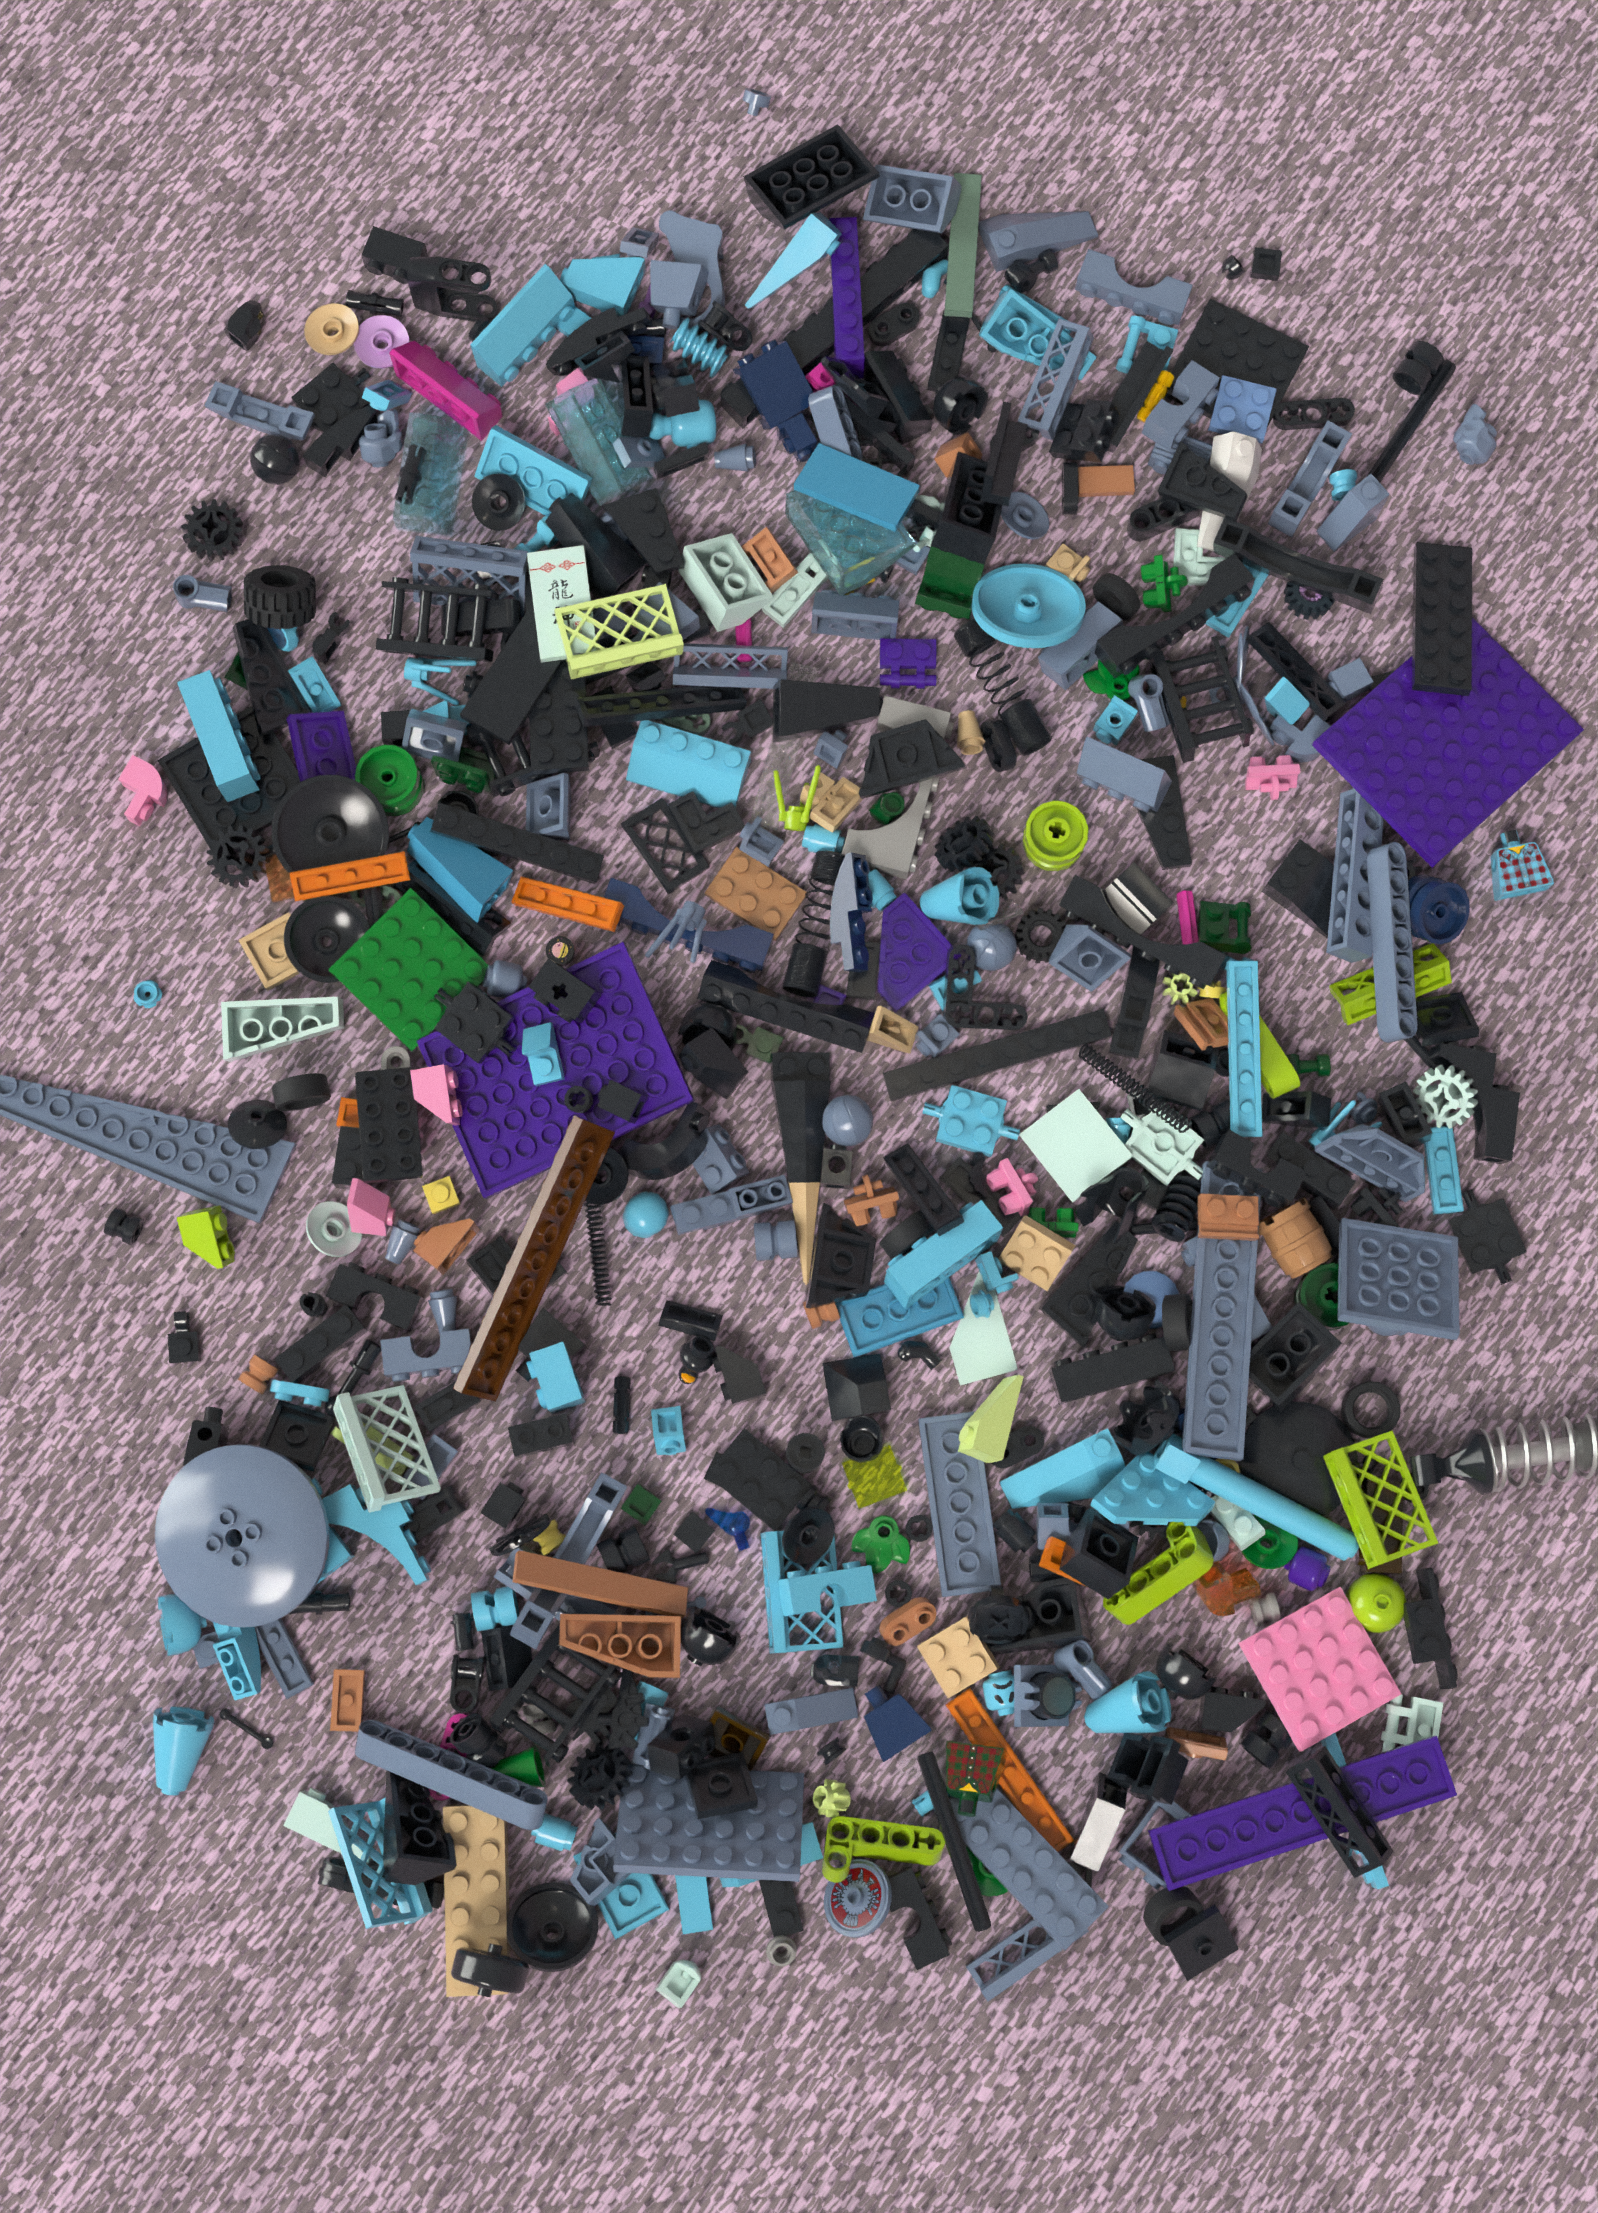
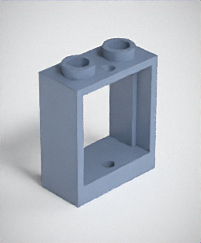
M1151 1801L1116 1848V1851L1121 1854L1118 1860L1132 1871L1137 1866L1146 1873L1143 1880L1156 1890L1160 1886L1166 1888L1163 1877L1128 1849L1159 1807L1175 1820L1191 1816L1174 1801L1172 1805Z

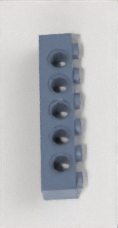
M1354 788L1340 793L1326 951L1330 955L1351 963L1370 958L1373 953L1367 854L1371 849L1382 845L1384 818Z

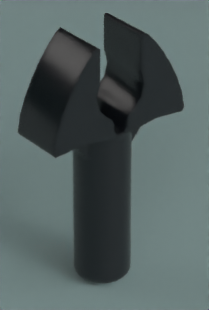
M670 1549L661 1553L653 1561L652 1565L667 1562L670 1565L673 1564V1567L667 1573H660L654 1576L668 1582H677L675 1575L679 1570L708 1564L709 1555L707 1552L676 1559L671 1556Z

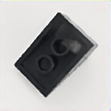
M1299 839L1262 892L1328 939L1334 865L1324 855Z
M1298 1302L1251 1349L1249 1382L1282 1412L1303 1391L1342 1343Z

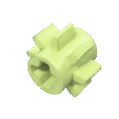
M1172 973V979L1165 977L1163 983L1168 988L1163 991L1162 995H1169L1172 998V1005L1176 1000H1182V1003L1187 1005V995L1195 997L1198 992L1192 989L1194 984L1189 982L1190 977L1185 973H1180L1179 976ZM1179 982L1184 984L1182 992L1176 990Z
M825 1779L824 1786H817L813 1793V1803L819 1809V1815L835 1818L839 1816V1812H844L848 1809L851 1797L849 1791L845 1789V1783Z

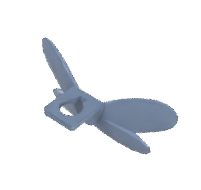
M1246 626L1243 637L1242 633L1239 635L1237 675L1232 680L1240 703L1246 704L1262 734L1274 746L1270 731L1259 714L1252 697L1242 684L1249 650V643L1246 639L1250 634L1249 627ZM1221 687L1209 690L1212 703L1220 702L1217 699V691Z

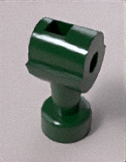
M895 792L882 793L869 809L870 815L879 823L889 825L895 816L903 811L904 799Z
M1328 1053L1317 1054L1315 1060H1300L1298 1054L1286 1055L1297 1075L1316 1072L1318 1077L1330 1076L1331 1064Z

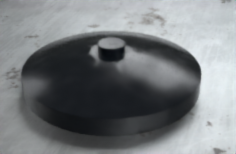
M325 774L313 776L293 786L279 802L272 822L273 847L280 863L288 873L385 855L389 841L387 817L376 796L358 781L341 775Z
M1294 1401L1282 1412L1275 1406L1267 1409L1258 1415L1245 1431L1243 1460L1238 1461L1240 1474L1324 1516L1336 1509L1341 1504V1500L1323 1456L1334 1450L1353 1445L1355 1442L1344 1423L1332 1412L1316 1404ZM1357 1451L1347 1453L1350 1461L1356 1464L1358 1462Z

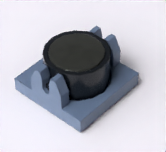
M1014 1665V1727L1069 1726V1714L1072 1710H1076L1082 1705L1081 1700L1075 1699V1693L1082 1691L1081 1686L1076 1682H1071L1068 1674L1059 1671L1056 1665Z

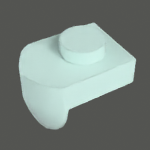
M675 1961L655 1990L676 2007L682 2008L700 1982L701 1972L693 1961Z

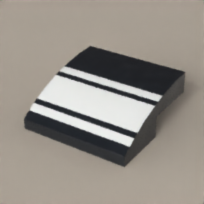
M1135 862L1105 889L1111 904L1119 916L1141 935L1174 904Z

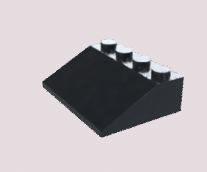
M837 124L743 177L749 201L762 217L785 230L805 219L811 213L823 209L877 179L880 175Z

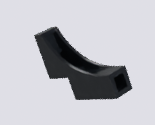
M1457 1041L1440 1043L1431 1047L1430 1060L1443 1065L1445 1070L1453 1065L1455 1068L1454 1073L1457 1074L1464 1070L1463 1078L1465 1080L1473 1079V1082L1469 1085L1470 1089L1478 1090L1472 1097L1478 1101V1104L1472 1108L1475 1125L1473 1159L1496 1164L1512 1161L1520 1092L1510 1091V1087L1506 1085H1493L1497 1053L1487 1052V1048L1483 1046L1461 1047Z

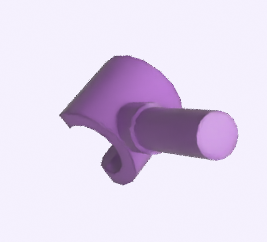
M650 284L644 301L640 302L638 309L644 307L651 318H653L656 310L650 306Z

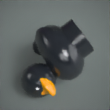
M696 1336L681 1346L680 1360L683 1366L680 1368L678 1376L682 1383H695L699 1373L707 1371L712 1366L714 1345L708 1338Z

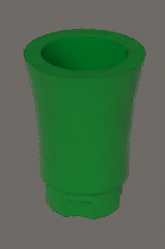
M535 1745L501 1759L491 1768L536 1788L546 1786L541 1756Z

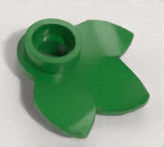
M1098 660V670L1084 673L1083 679L1092 692L1106 694L1110 700L1115 695L1121 700L1126 701L1131 697L1128 692L1129 682L1134 676L1140 674L1139 665H1137L1131 673L1127 675L1121 674L1114 679L1102 662ZM1122 685L1124 688L1117 690L1114 686Z
M888 1515L875 1517L871 1521L870 1526L858 1530L852 1540L851 1550L865 1553L866 1563L871 1565L872 1573L874 1574L885 1570L891 1563V1560L907 1564L910 1557L908 1539L899 1533L897 1522ZM886 1526L890 1531L887 1535H881L878 1532L879 1528Z

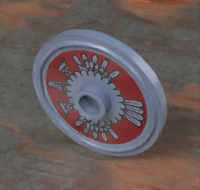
M855 1859L851 1860L849 1873L845 1880L838 1883L829 1881L824 1895V1910L827 1920L833 1929L851 1938L865 1937L877 1930L887 1917L891 1906L892 1890L888 1876L879 1865L868 1860Z

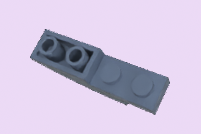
M781 1175L730 1188L726 1192L675 1204L670 1209L677 1233L681 1235L701 1229L715 1228L792 1204L793 1201L786 1177Z

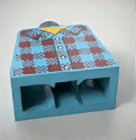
M1517 830L1500 834L1503 848L1496 850L1490 857L1494 900L1497 901L1548 890L1554 884V881L1538 845L1535 842L1520 844Z

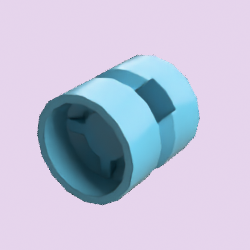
M507 1586L496 1588L494 1594H491L488 1590L471 1593L472 1610L477 1631L494 1629L497 1623H500L503 1627L514 1625L519 1616L518 1602L514 1590Z

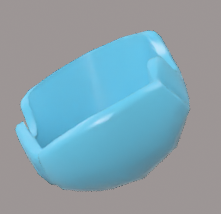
M645 1191L633 1196L627 1202L622 1218L625 1228L633 1236L650 1238L660 1232L667 1224L669 1210L666 1201L659 1194Z

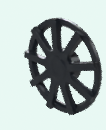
M547 1514L539 1518L534 1516L524 1526L520 1528L517 1525L514 1526L512 1533L498 1537L496 1539L497 1543L489 1547L493 1556H501L530 1542L550 1525V1518ZM510 1544L511 1547L503 1550L507 1545Z

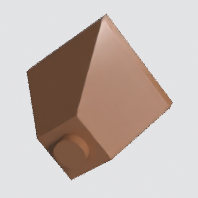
M470 1218L432 1227L428 1232L424 1230L414 1242L416 1247L413 1251L444 1275L480 1229Z

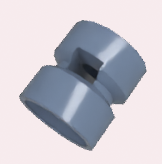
M794 1220L778 1221L776 1226H772L770 1222L753 1223L757 1261L773 1260L775 1255H779L781 1259L798 1258Z

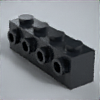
M1156 1333L1140 1337L1139 1344L1129 1346L1126 1341L1110 1346L1112 1351L1100 1354L1098 1349L1082 1354L1083 1359L1072 1362L1071 1357L1054 1362L1055 1367L1049 1370L1058 1404L1172 1373L1175 1371L1164 1336L1157 1338Z

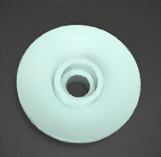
M334 1201L322 1202L316 1205L308 1214L306 1232L311 1243L320 1252L332 1257H343L352 1253L360 1244L362 1233L351 1232L346 1205ZM327 1229L332 1231L333 1236L328 1233Z

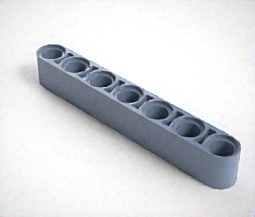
M1397 842L1373 848L1367 854L1377 1029L1380 1038L1386 1043L1412 1038L1417 1032L1407 861L1403 846Z
M366 1720L360 1723L355 1754L361 1760L523 1829L536 1830L542 1826L548 1800L547 1794L544 1791L382 1722Z

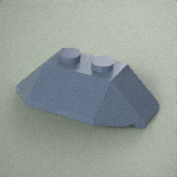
M1359 1125L1336 1134L1315 1146L1314 1151L1375 1186L1381 1189L1385 1188L1391 1195L1399 1191L1402 1195L1399 1199L1405 1203L1425 1193L1423 1154L1378 1128Z

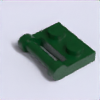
M1201 901L1199 906L1198 942L1206 943L1221 952L1249 953L1252 949V941L1249 938L1251 905L1248 902H1238L1234 905ZM1229 918L1237 919L1236 939L1229 938Z

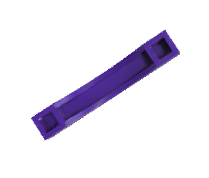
M857 217L829 218V221L842 234L838 239L841 242L840 246L832 256H829L833 296L834 358L844 361L853 374L863 378L865 358Z

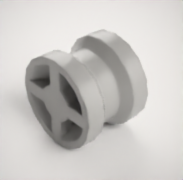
M1273 1592L1267 1593L1263 1598L1249 1597L1251 1615L1256 1627L1263 1626L1264 1622L1272 1621L1275 1623L1281 1620L1278 1602Z

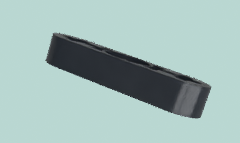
M1347 398L1282 402L1275 409L1273 423L1281 430L1323 428L1327 421L1337 426H1345L1351 421L1355 407ZM1326 407L1329 408V409H1328V413H1331L1330 416H1329V419H1326V416H1327V408H1326ZM1338 407H1342L1343 411H1347L1344 417H1340V413L1336 412ZM1310 408H1315L1321 413V418L1311 420L1307 417L1306 411ZM1299 409H1301V413H1300V419H1301V421H1299V415H1297ZM1283 411H1287V414L1291 416L1289 421H1285L1284 417H1280Z

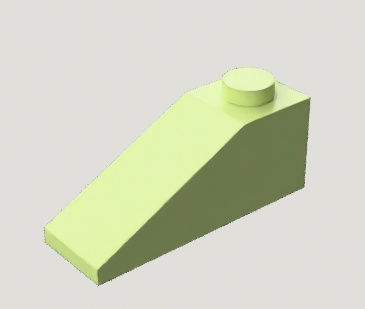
M1014 1375L1004 1378L962 1428L959 1434L960 1445L958 1452L986 1463L1003 1460L1024 1376Z

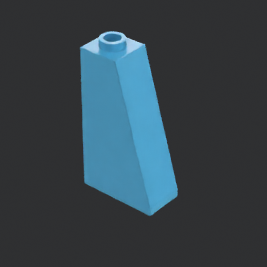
M426 817L420 825L415 824L409 831L407 838L410 841L407 852L473 920L479 922L509 887L513 870L473 845L430 832L433 820Z

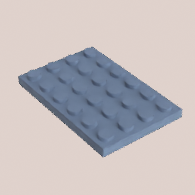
M629 1765L628 1768L633 1772V1775L626 1777L630 1787H623L621 1789L624 1796L620 1797L613 1872L800 1882L804 1773L749 1771L758 1799L757 1808L697 1819L685 1776L679 1780L646 1769L643 1765Z

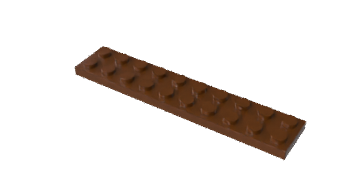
M575 1115L573 1116L571 1123L566 1129L561 1146L554 1156L550 1171L542 1183V1189L530 1210V1216L518 1237L517 1245L506 1265L499 1286L494 1292L487 1313L482 1319L476 1338L469 1348L464 1365L457 1375V1380L453 1387L454 1390L462 1394L496 1402L519 1351L517 1348L527 1333L615 1132Z

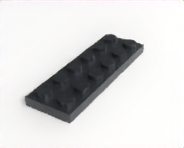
M1416 542L1412 690L1469 696L1472 690L1471 547Z

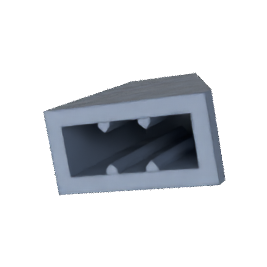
M1372 474L1368 475L1345 495L1316 532L1333 552H1336L1377 519L1390 494Z

